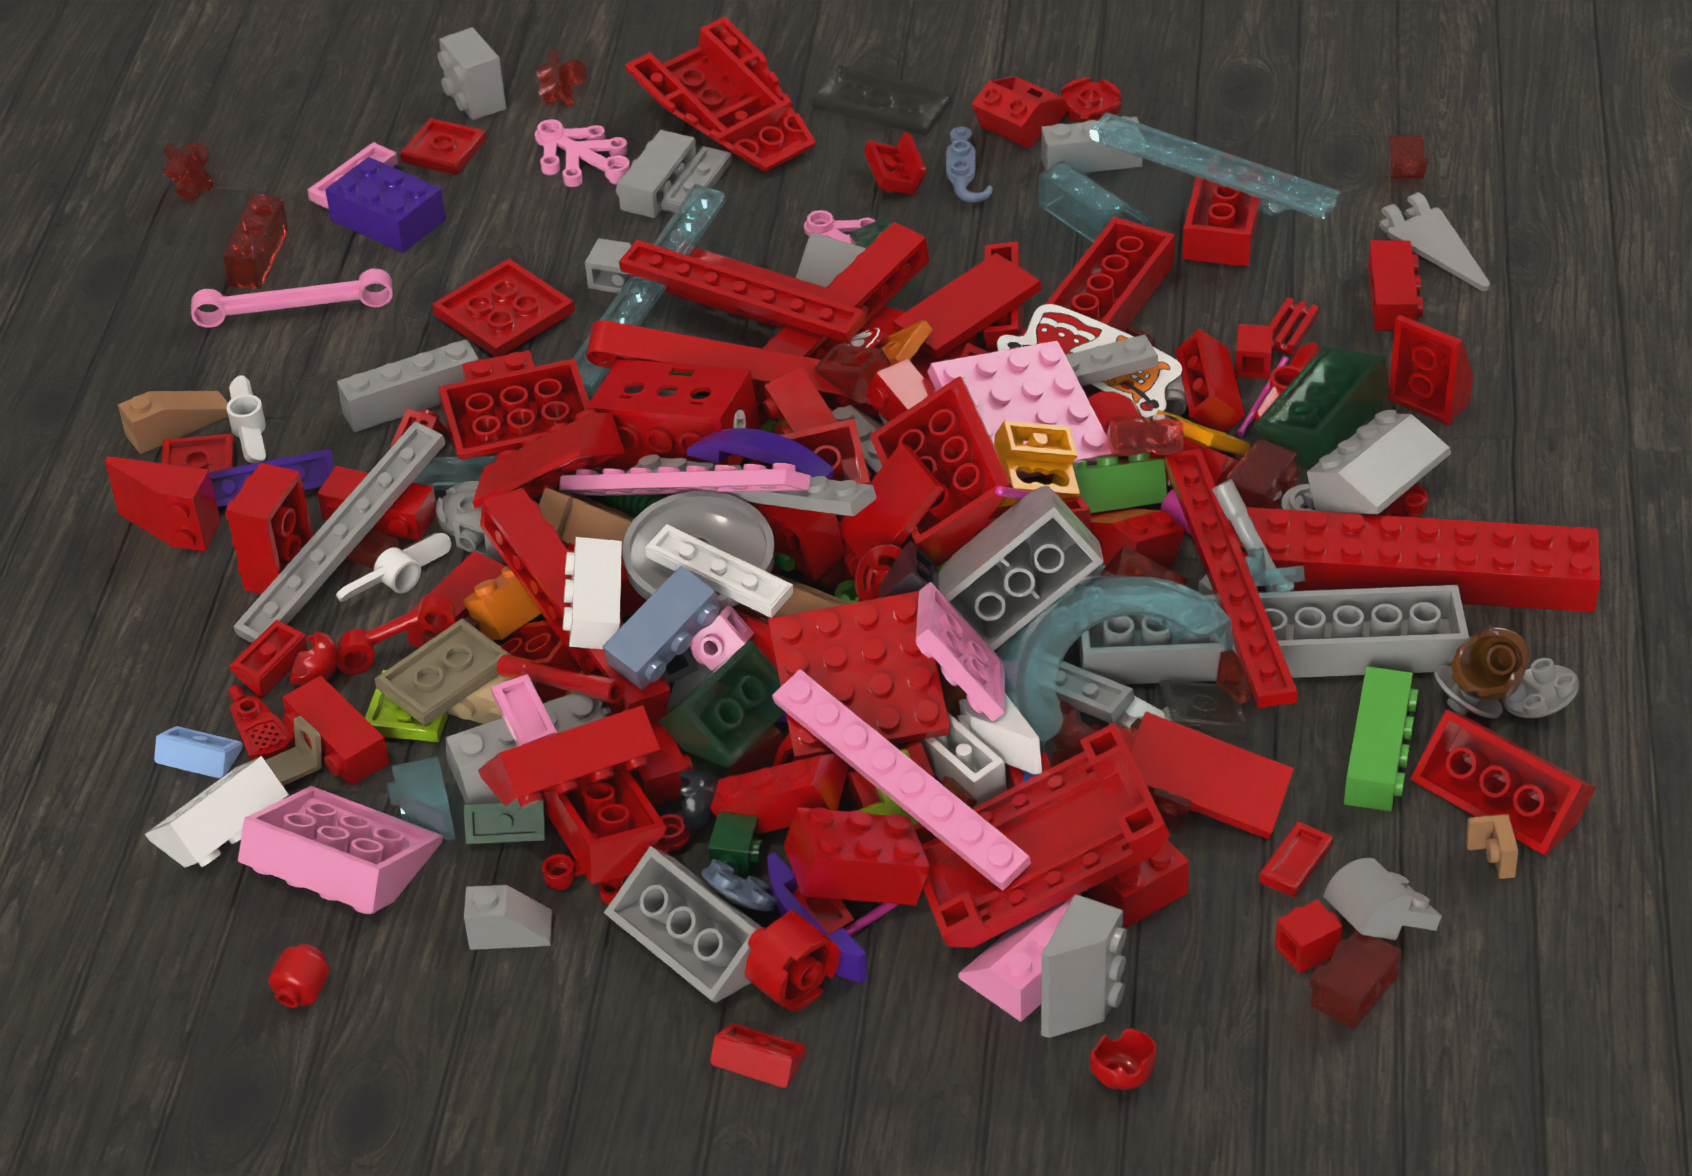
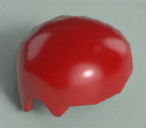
M315 631L314 635L308 636L307 640L312 642L313 648L298 652L290 674V684L301 687L320 675L327 682L331 679L337 667L338 652L332 637L325 632Z
M1125 1029L1116 1040H1109L1107 1035H1103L1096 1047L1090 1051V1070L1099 1081L1109 1088L1116 1090L1137 1088L1145 1084L1153 1074L1157 1055L1156 1042L1148 1034L1134 1029Z

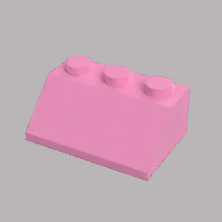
M1073 897L1009 929L959 972V979L1022 1022L1041 1005L1042 953Z

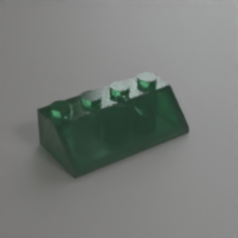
M1323 346L1255 423V429L1291 464L1309 468L1314 467L1319 463L1321 457L1329 455L1338 448L1340 442L1352 437L1391 392L1385 356Z

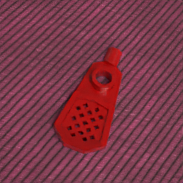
M233 685L229 688L228 694L233 701L229 710L250 761L261 756L263 759H269L289 750L295 743V736L276 714H273L258 696H247L240 685ZM247 708H253L250 711H244Z

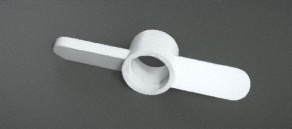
M241 375L236 377L230 384L231 400L227 404V413L232 433L240 437L244 458L248 462L255 464L264 462L266 458L261 434L266 427L261 400L252 394L250 381Z
M435 533L404 550L395 547L387 549L378 557L373 572L343 587L337 592V598L340 602H343L380 582L386 584L396 593L408 592L418 582L422 566L449 552L451 548L449 536L444 533Z

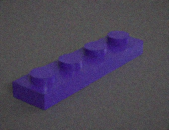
M331 449L260 462L300 471L304 491L321 488L334 469ZM260 463L209 472L218 508L227 506L237 496L244 486L246 478L253 474Z

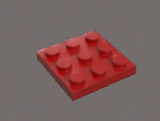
M511 259L505 260L432 303L435 316L494 357L505 355L575 312L574 301Z

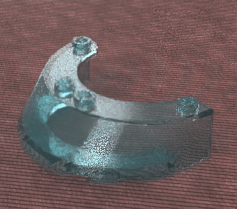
M1105 575L1084 579L1011 636L1002 659L1005 671V693L1038 735L1040 754L1045 753L1043 743L1054 737L1063 726V714L1060 710L1056 694L1058 670L1070 646L1084 632L1112 618L1127 615H1143L1168 628L1179 640L1189 633L1197 637L1214 635L1224 649L1228 651L1233 648L1231 618L1206 596L1185 585L1172 581L1133 575Z

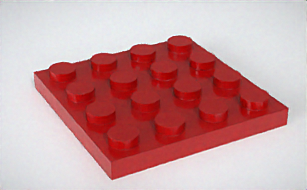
M919 591L768 618L780 686H783L798 670H802L893 745L951 735L936 660L933 656L931 658L926 657L916 644ZM786 713L795 761L820 755L836 754Z

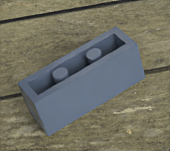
M680 566L602 646L608 665L641 690L650 682L657 681L665 672L666 665L677 654L684 653L689 648L693 637L703 627L710 626L716 619L720 610L716 591L683 566Z

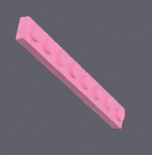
M774 463L773 469H766V466L744 464L743 470H737V467L729 465H715L714 471H708V468L701 466H686V472H680V469L673 467H658V473H652V470L646 468H630V474H625V471L619 469H603V474L598 475L597 471L578 469L576 470V475L560 477L559 490L581 496L679 494L690 491H714L721 493L809 491L810 475L796 472L795 465L786 463Z
M798 670L772 695L776 705L1002 891L1031 864L1028 854L802 670Z

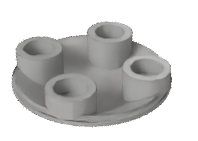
M1550 658L1538 659L1531 664L1530 669L1525 670L1523 680L1517 691L1504 698L1503 704L1507 711L1518 717L1538 718L1553 714L1563 709L1575 698L1579 690L1578 677L1569 668L1554 665L1553 660Z

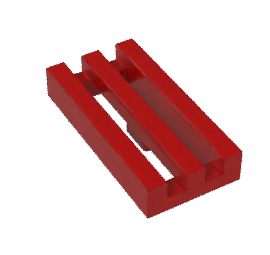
M1287 297L1269 325L1273 326L1272 349L1293 355L1319 316V306L1312 305L1308 309L1306 308V302L1300 301L1298 305H1294V299ZM1305 317L1299 325V327L1297 328V330L1295 331V333L1293 334L1288 344H1283L1286 338L1293 331L1294 326L1299 320V318Z

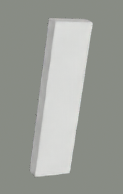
M668 524L645 547V557L673 571L683 566L715 591L770 618L776 614L793 594V584Z

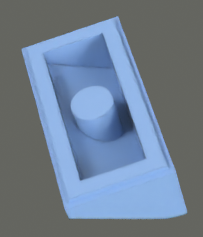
M175 726L156 736L154 760L158 764L222 778L227 774L242 751L243 743Z

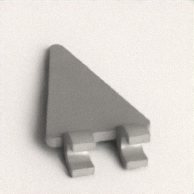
M1418 192L1408 197L1407 201L1413 207L1405 211V215L1408 218L1406 221L1396 205L1391 204L1382 208L1381 213L1387 219L1380 221L1379 226L1387 233L1390 239L1411 240L1413 252L1481 291L1489 290L1490 282L1444 213L1439 208L1430 209L1424 195Z

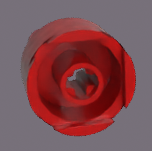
M790 910L767 928L760 927L753 932L748 941V947L751 951L747 958L744 976L778 1005L786 1007L790 1011H797L805 1008L821 995L824 990L819 985L826 975L831 979L834 977L840 962V948L796 911Z

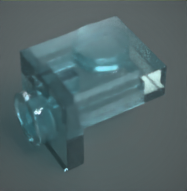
M1263 547L1249 549V557H1245L1255 586L1271 585L1272 592L1294 590V582L1305 581L1303 566L1266 570Z

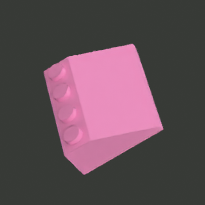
M310 786L244 818L238 862L253 867V870L257 873L274 875L284 879L290 886L305 887L320 893L319 895L324 899L338 900L351 905L357 912L373 914L393 903L440 846L443 835Z

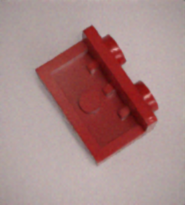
M904 132L897 146L868 140L863 151L879 188L890 193L896 191L914 195L918 185L925 179L926 167L911 134Z

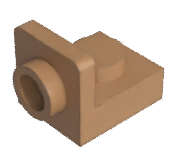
M1508 814L1469 818L1465 841L1467 849H1486L1488 862L1495 863L1499 879L1514 878L1518 848Z

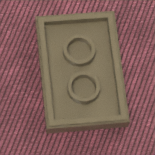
M462 618L374 680L378 690L426 726L498 675L497 662L499 658L509 653Z

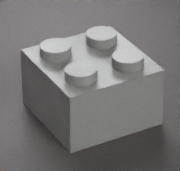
M472 27L440 38L441 52H438V60L444 70V78L441 79L442 86L446 95H451L454 98L458 109L465 111L472 121L505 110L506 104L499 56Z

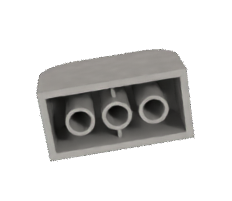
M1042 486L1024 496L946 562L938 573L939 591L994 651L1101 565L1104 560L1099 540L1049 486Z

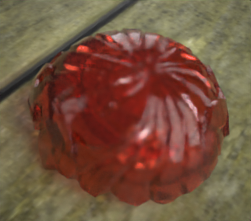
M1058 698L1053 706L1049 708L1047 714V723L1052 739L1057 744L1073 751L1084 752L1080 740L1097 732L1100 727L1098 723L1092 724L1090 727L1083 723L1080 712L1069 703Z

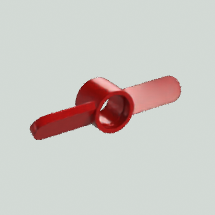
M1310 342L1303 345L1288 366L1277 367L1271 372L1269 392L1254 414L1255 420L1260 426L1264 428L1271 427L1283 409H1295L1303 403L1305 373L1320 351L1317 343Z

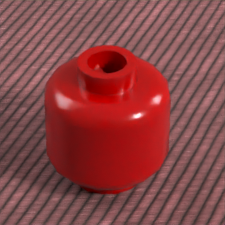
M299 944L296 947H289L282 951L268 978L269 986L275 993V998L279 1003L289 1008H296L298 1005L307 1006L314 1004L330 975L329 966L325 962L326 958L321 951L307 944Z

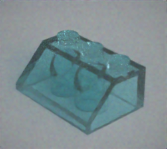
M1064 161L1039 174V206L1091 242L1097 239L1113 217L1144 226L1153 224L1151 216L1088 174Z

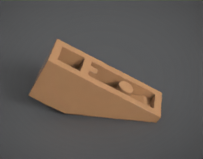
M149 391L118 404L125 435L140 455L162 446L163 440L178 439L228 417V402L219 391Z

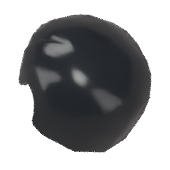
M681 769L679 777H681L682 787L680 794L682 796L683 823L689 831H702L715 818V814L710 807L717 785L708 773Z

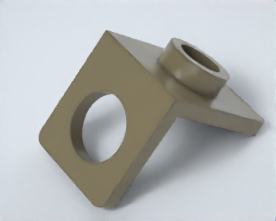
M301 716L294 718L295 747L265 760L282 786L322 769L320 733ZM304 732L308 735L311 741L312 749L308 746V744L305 741Z

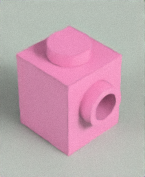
M727 605L718 613L710 626L703 627L693 637L690 650L693 657L700 664L706 665L712 671L745 645L754 632L732 606Z

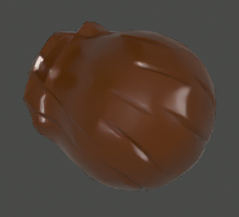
M1498 627L1484 629L1482 632L1471 635L1456 650V655L1450 663L1453 670L1452 678L1464 691L1472 692L1482 699L1497 701L1507 698L1517 691L1523 680L1525 666L1529 657V649L1524 639L1516 632Z

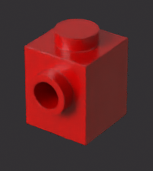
M1315 900L1303 907L1294 908L1286 916L1277 920L1275 947L1300 974L1340 953L1341 935L1343 932L1342 924L1335 913L1329 912L1318 900Z

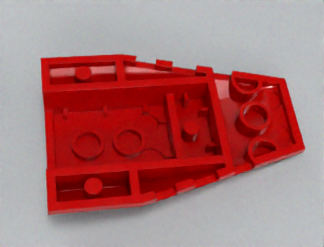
M725 16L700 28L698 47L663 64L651 52L625 64V69L662 107L683 119L737 157L765 172L816 146V141L803 119L791 107L792 101L787 93L784 94L779 87V80L774 71L770 72L767 67V60L763 53Z

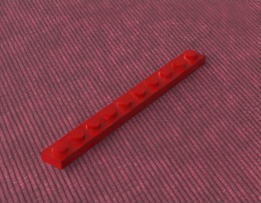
M1201 449L1165 453L1166 470L1258 708L1297 703L1296 686L1230 521L1226 518L1212 491L1216 486Z

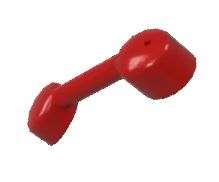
M436 594L427 595L418 602V609L370 631L353 629L346 632L337 643V666L339 670L349 675H359L366 672L374 662L375 644L420 624L432 632H443L455 623V607L453 603L444 596Z

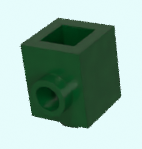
M718 812L708 846L710 864L713 859L719 860L733 868L734 875L740 878L751 876L754 863L760 864L763 855V840L759 838L758 817Z

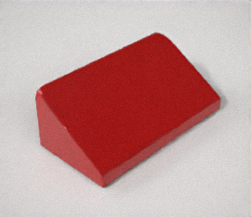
M276 619L229 665V668L256 695L263 698L292 669L298 652L308 650L306 634Z
M732 1022L715 1035L710 1061L713 1066L786 1088L791 1083L803 1061L808 1047Z

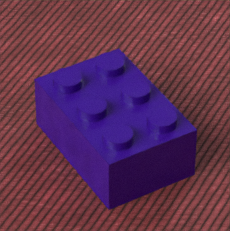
M367 157L325 189L331 221L402 253L446 220L441 188L371 157Z

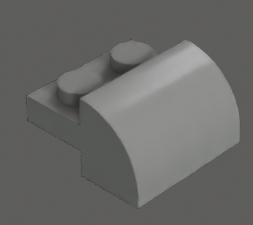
M1374 858L1358 859L1342 867L1332 877L1323 895L1362 935L1396 940L1402 925L1436 931L1442 917L1429 905L1430 900L1426 896L1415 892L1408 885L1409 880L1397 873L1388 872Z

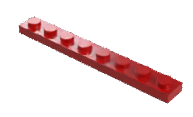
M636 240L618 261L622 272L848 344L866 322L864 310L640 240Z

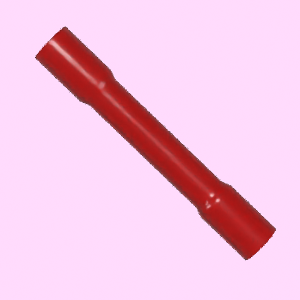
M509 654L502 655L497 662V672L502 677L515 679L528 674L532 682L585 694L587 697L610 703H618L624 695V685L620 680L551 667Z

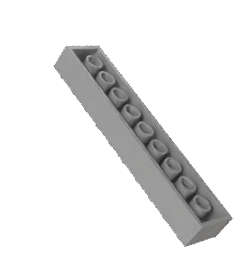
M1458 585L1258 593L1292 678L1365 675L1366 666L1411 673L1435 672L1440 665L1451 666L1450 663L1456 655V650L1469 638ZM1215 595L1078 600V642L1081 668L1120 684L1247 680Z

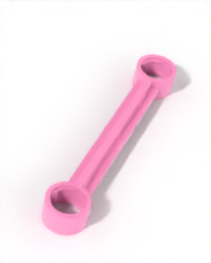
M369 269L360 275L358 281L224 297L216 290L203 289L196 292L192 297L191 316L193 321L199 326L210 328L221 324L227 315L359 299L367 306L381 307L386 305L392 298V280L390 275L384 270ZM370 284H381L386 287L380 292H370L365 289ZM204 304H213L219 309L214 312H203L198 307Z

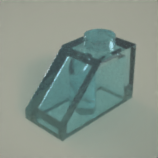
M433 757L392 766L395 782L387 783L391 805H400L402 820L441 834L443 839H455L439 758Z

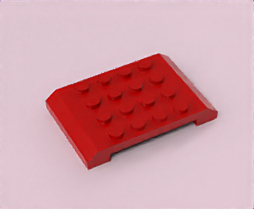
M1116 722L1081 739L1080 742L1084 752L972 808V810L1030 856L1031 864L1004 891L999 889L921 823L918 822L913 825L930 865L923 889L940 933L948 947H975L1074 897L1075 894L1078 895L1159 853L1170 836V832Z

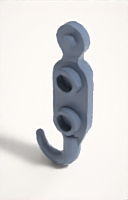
M956 127L950 132L952 144L946 150V176L953 185L955 194L959 199L972 203L981 202L992 194L993 188L992 186H987L986 190L980 193H973L967 190V186L975 177V148L970 144L972 141V131L966 127Z

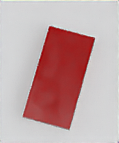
M995 253L892 321L893 327L898 332L915 323L926 320L933 330L920 348L939 359L1042 290L1041 281Z
M1146 711L1130 750L1152 795L1269 840L1294 768Z

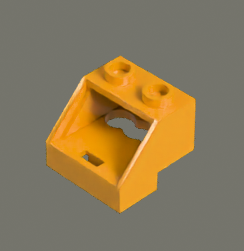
M1007 420L1002 422L995 433L994 446L1014 489L1032 492L1042 486H1049L1060 499L1075 498L1080 495L1072 466L1078 453L1070 426ZM1016 471H1025L1028 474L1040 472L1044 475L1053 474V480L1049 485H1043L1039 482L1028 484L1018 478ZM1005 497L998 507L1014 505L1021 499Z

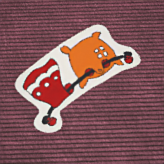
M1045 304L1038 307L1034 312L1024 336L1002 335L997 341L998 351L1058 341L1066 355L1134 336L1064 307ZM1154 348L1158 355V366L1092 383V385L1103 391H1114L1129 397L1139 407L1143 417L1154 419L1158 410H1165L1167 405L1164 395L1165 388L1171 381L1181 375L1182 366L1173 357Z

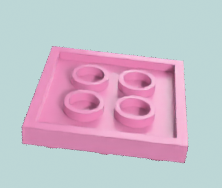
M928 583L919 590L916 644L926 657L931 658L933 656L942 666L943 675L953 686L959 685L967 693L966 697L972 708L979 714L984 712L993 722L1005 713V663L933 583Z

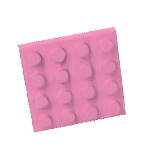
M1058 341L930 364L928 374L936 391L959 376L964 379L993 444L995 433L1002 422L1007 420L1070 426L1078 453L1075 461L1086 460L1087 465L1097 464L1096 458L1115 455V451ZM1016 471L1019 479L1044 475L1040 472L1028 474L1025 471Z

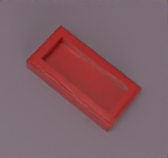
M1297 822L1260 872L1259 882L1296 898L1333 847L1334 837L1301 822Z

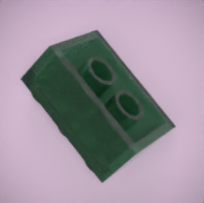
M749 639L745 645L709 672L659 722L684 751L728 768L785 713L784 710L774 703L772 697L781 687L778 670Z

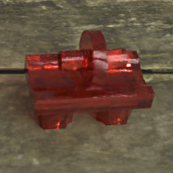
M555 49L548 52V63L536 67L537 76L541 82L538 85V89L546 105L561 99L564 106L567 107L574 104L572 86L579 85L585 81L587 69L584 63L579 60H569L562 65L559 53Z
M167 143L163 151L169 161L163 170L171 180L178 181L174 188L176 194L179 197L194 200L200 189L210 191L214 183L204 167L210 157L206 146L201 143H188L183 150H179L173 144Z

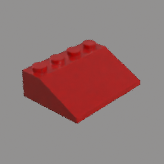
M575 359L438 387L447 433L459 460L523 447L522 442L529 438L548 435L550 427L560 423L575 421V415L585 411L589 403Z
M961 376L869 435L882 466L902 442L912 448L943 486V492L911 532L915 544L936 563L966 545L1004 500V496H999L995 493L996 487L1013 488L970 391Z

